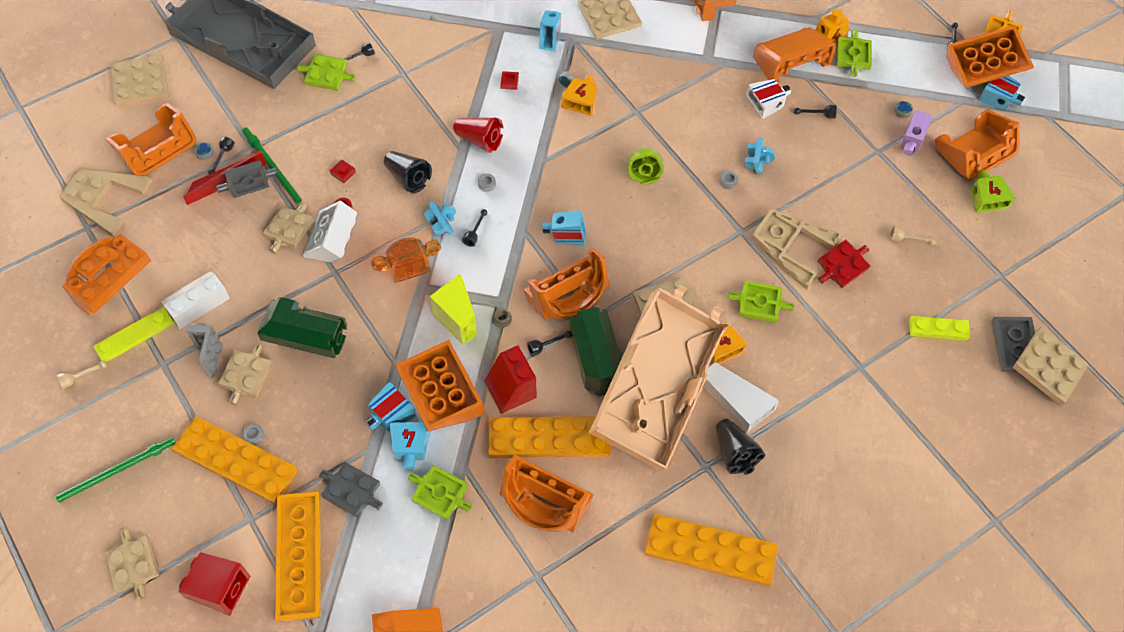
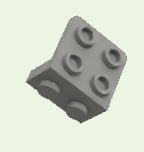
M203 323L188 324L186 332L196 348L201 349L199 363L207 376L213 377L214 371L216 372L218 369L217 359L218 355L222 353V342H220L212 326Z

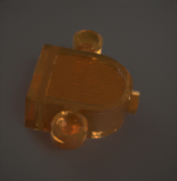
M404 238L389 246L386 251L387 257H374L371 260V265L374 271L382 272L390 269L394 283H398L430 273L428 257L437 255L441 250V245L437 239L430 240L423 245L422 241L418 238Z

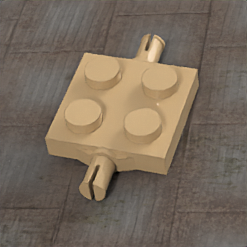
M301 202L296 210L284 206L280 207L262 233L264 238L274 242L269 249L271 253L276 254L280 246H289L296 249L314 222L312 216L304 214L308 207L307 203Z
M255 344L252 353L234 350L218 383L220 387L233 392L228 400L229 404L232 405L233 403V405H236L240 395L258 397L273 365L272 361L259 356L263 349L262 345Z
M123 530L120 532L122 544L105 552L115 592L120 593L127 589H135L136 599L140 600L146 597L143 585L150 579L159 576V571L150 538L145 535L131 540L129 530Z

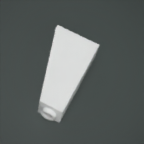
M716 362L708 366L706 372L708 377L703 387L746 432L750 431L776 410L779 401L775 397Z

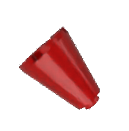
M458 118L453 124V130L456 135L489 153L496 151L503 139V134L500 133L501 128L504 129L500 118Z

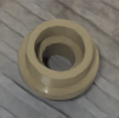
M499 309L493 315V322L498 327H507L512 322V315L506 309Z

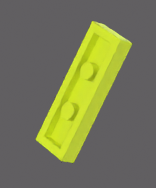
M911 316L909 319L910 336L962 341L970 339L968 320Z

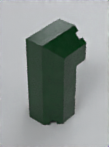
M283 297L277 298L276 301L275 299L271 300L257 332L261 341L330 358H335L336 355L340 354L346 339V335L342 334L343 329L347 330V322L344 317L311 310L305 306L301 309L298 307L299 303L297 301Z
M593 307L577 312L578 316L576 318L570 317L569 327L580 363L584 387L589 391H594V394L602 396L606 395L620 364L621 356L607 310L603 309V312H601L600 308Z

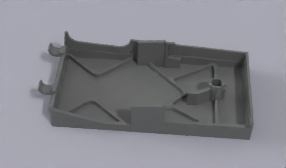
M187 0L180 7H175L171 2L165 6L172 13L165 21L170 35L273 89L316 46L313 33L254 0Z

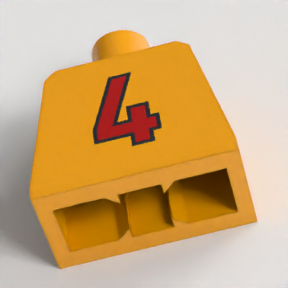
M834 9L832 14L820 19L815 30L830 38L835 44L838 37H848L849 20L841 10Z
M586 75L583 80L574 78L562 94L561 108L592 116L597 97V84L593 83L594 78L590 75Z
M731 325L723 333L710 361L711 365L715 362L718 364L744 353L747 343Z

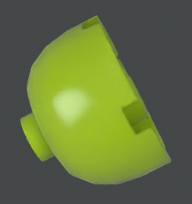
M641 148L630 156L628 173L633 181H642L641 184L646 185L660 179L664 166L662 157L658 152L650 148Z

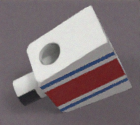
M772 79L749 84L746 96L763 119L784 107L786 96L791 94V89L788 85L780 87L777 81Z

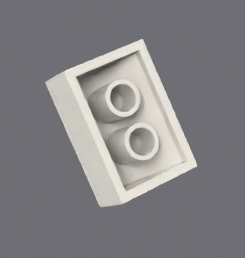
M341 201L320 210L302 256L325 262L341 259L345 253V245L350 239L351 229L356 223L357 212Z
M209 271L160 302L179 329L229 300L230 297L216 275Z

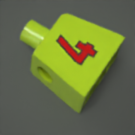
M987 170L979 172L977 174L978 179L972 187L976 213L1010 208L1015 200V196L1002 176L990 177Z

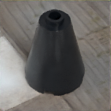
M390 151L384 157L385 167L402 187L410 193L420 192L426 187L425 182L427 179H431L432 167L424 159L395 151Z

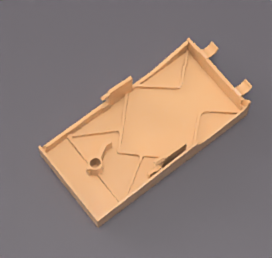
M681 285L676 288L674 294L661 288L651 292L589 431V434L656 470L667 469L708 377L706 372L723 333L731 325L719 321V316L724 310L718 306L713 308L709 316L683 301L682 297L687 288Z

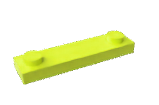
M163 306L93 347L101 360L108 362L175 323Z

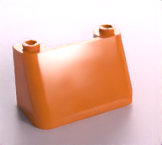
M808 27L757 44L753 58L768 80L774 79L779 83L780 80L778 78L782 74L788 75L789 69L814 60L823 67L830 65L836 45L830 38Z
M169 103L157 109L155 116L159 123L129 141L122 133H115L106 138L113 150L135 175H147L191 148L196 142V136L184 115Z
M987 109L976 116L973 130L953 141L946 134L940 135L935 138V148L964 178L973 180L977 178L979 172L983 170L989 171L1016 155L1020 145L1019 122Z

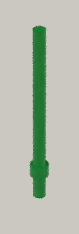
M245 127L242 132L248 139L249 145L255 148L256 151L262 152L264 160L270 169L277 168L279 175H275L295 203L299 204L302 201L301 197L261 146L257 136L253 135Z
M172 436L159 444L156 442L150 445L149 449L55 495L60 503L151 456L155 457L161 454L163 450L175 445L176 440Z

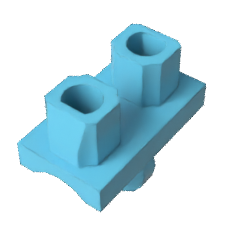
M757 138V143L748 144V155H754V157L745 158L746 169H755L756 174H762L763 164H769V162L775 159V152L770 147L766 148L763 146V138Z
M434 201L428 203L431 208L423 214L430 223L438 219V222L431 226L437 236L445 232L449 235L452 234L454 231L447 219L450 222L454 220L455 208L443 205V210H441Z

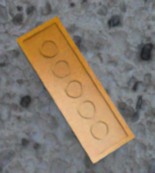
M197 416L193 418L172 447L173 452L275 505L277 504V495H283L298 472L296 466Z
M596 416L489 417V458H513L515 454L522 458L610 457L611 448L610 444L589 434Z
M317 491L277 495L275 621L286 622L321 618V494Z
M654 513L645 555L770 587L778 544Z

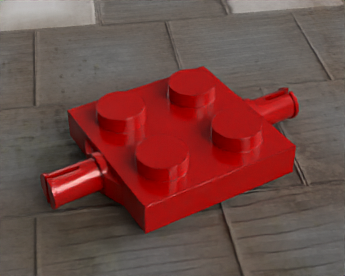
M844 240L818 259L817 262L825 271L823 275L818 277V281H821L820 283L823 284L828 279H832L841 288H844L871 267L862 256L869 252V247L863 245V247L857 250L847 240Z

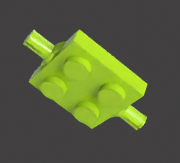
M855 29L851 30V37H838L836 66L851 68L850 75L852 77L853 74L854 77L858 75V69L870 70L872 66V40L858 38L857 29L856 31Z
M314 53L312 61L308 66L298 65V71L307 72L304 82L308 86L338 91L344 79L350 81L355 79V74L346 73L345 71L348 64L347 59Z
M744 281L741 294L729 291L728 296L730 300L739 301L740 317L777 323L781 309L792 311L794 303L782 302V287L751 281Z
M435 465L423 477L413 472L408 477V480L417 484V490L411 498L413 503L448 521L457 507L468 513L470 512L473 505L462 500L464 493L469 487V484Z

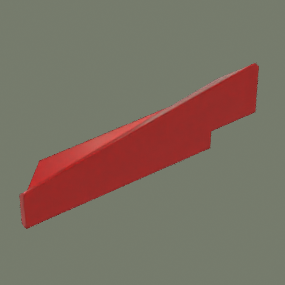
M257 150L232 165L193 181L187 194L183 196L186 204L189 205L218 192L216 185L226 183L224 171L256 161H260L262 166L266 165L262 152Z

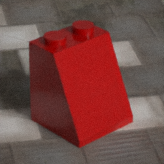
M519 345L501 352L486 376L484 383L500 413L503 414L537 398L536 376Z
M200 552L191 562L190 571L180 582L178 592L186 599L231 616L251 576L241 563Z

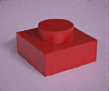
M502 71L500 88L518 90L519 72Z
M342 159L330 170V174L342 183H345L356 173L355 168Z

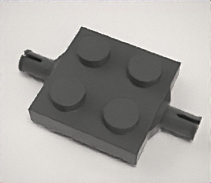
M260 161L251 162L224 171L226 183L216 185L218 193L229 190L233 193L234 198L269 188L268 177L279 174L276 167L265 170Z
M346 462L334 475L325 470H322L319 475L320 478L329 482L321 494L322 498L355 517L367 505L377 510H380V507L383 505V502L373 498L374 492L380 485V481Z

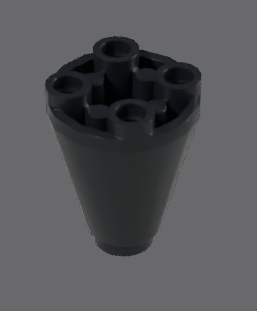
M723 419L717 423L716 433L724 465L729 474L744 473V475L752 473L755 470L754 467L765 458L766 454L763 449L730 419Z

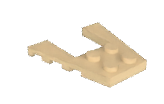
M79 169L59 197L77 212L79 211L87 219L96 223L98 227L106 230L112 237H115L124 222L121 218L96 210L95 208L112 184L144 195L153 181L148 176Z
M770 209L754 232L752 239L807 289L817 272L788 256L786 252L800 231L830 249L835 247L843 233H835L829 231V228L817 227L809 224L810 222L799 221L793 219V216Z

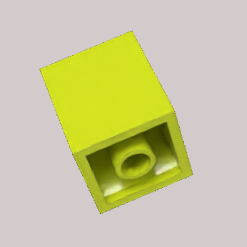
M458 274L430 296L433 316L463 345L475 338L477 328L475 313L463 278Z

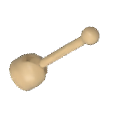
M893 226L890 232V241L899 242L904 238L927 242L929 245L935 244L934 238L926 239L907 235L900 227Z
M101 361L99 365L75 375L61 373L57 375V378L64 390L73 385L75 378L99 368L104 369L107 367V363Z

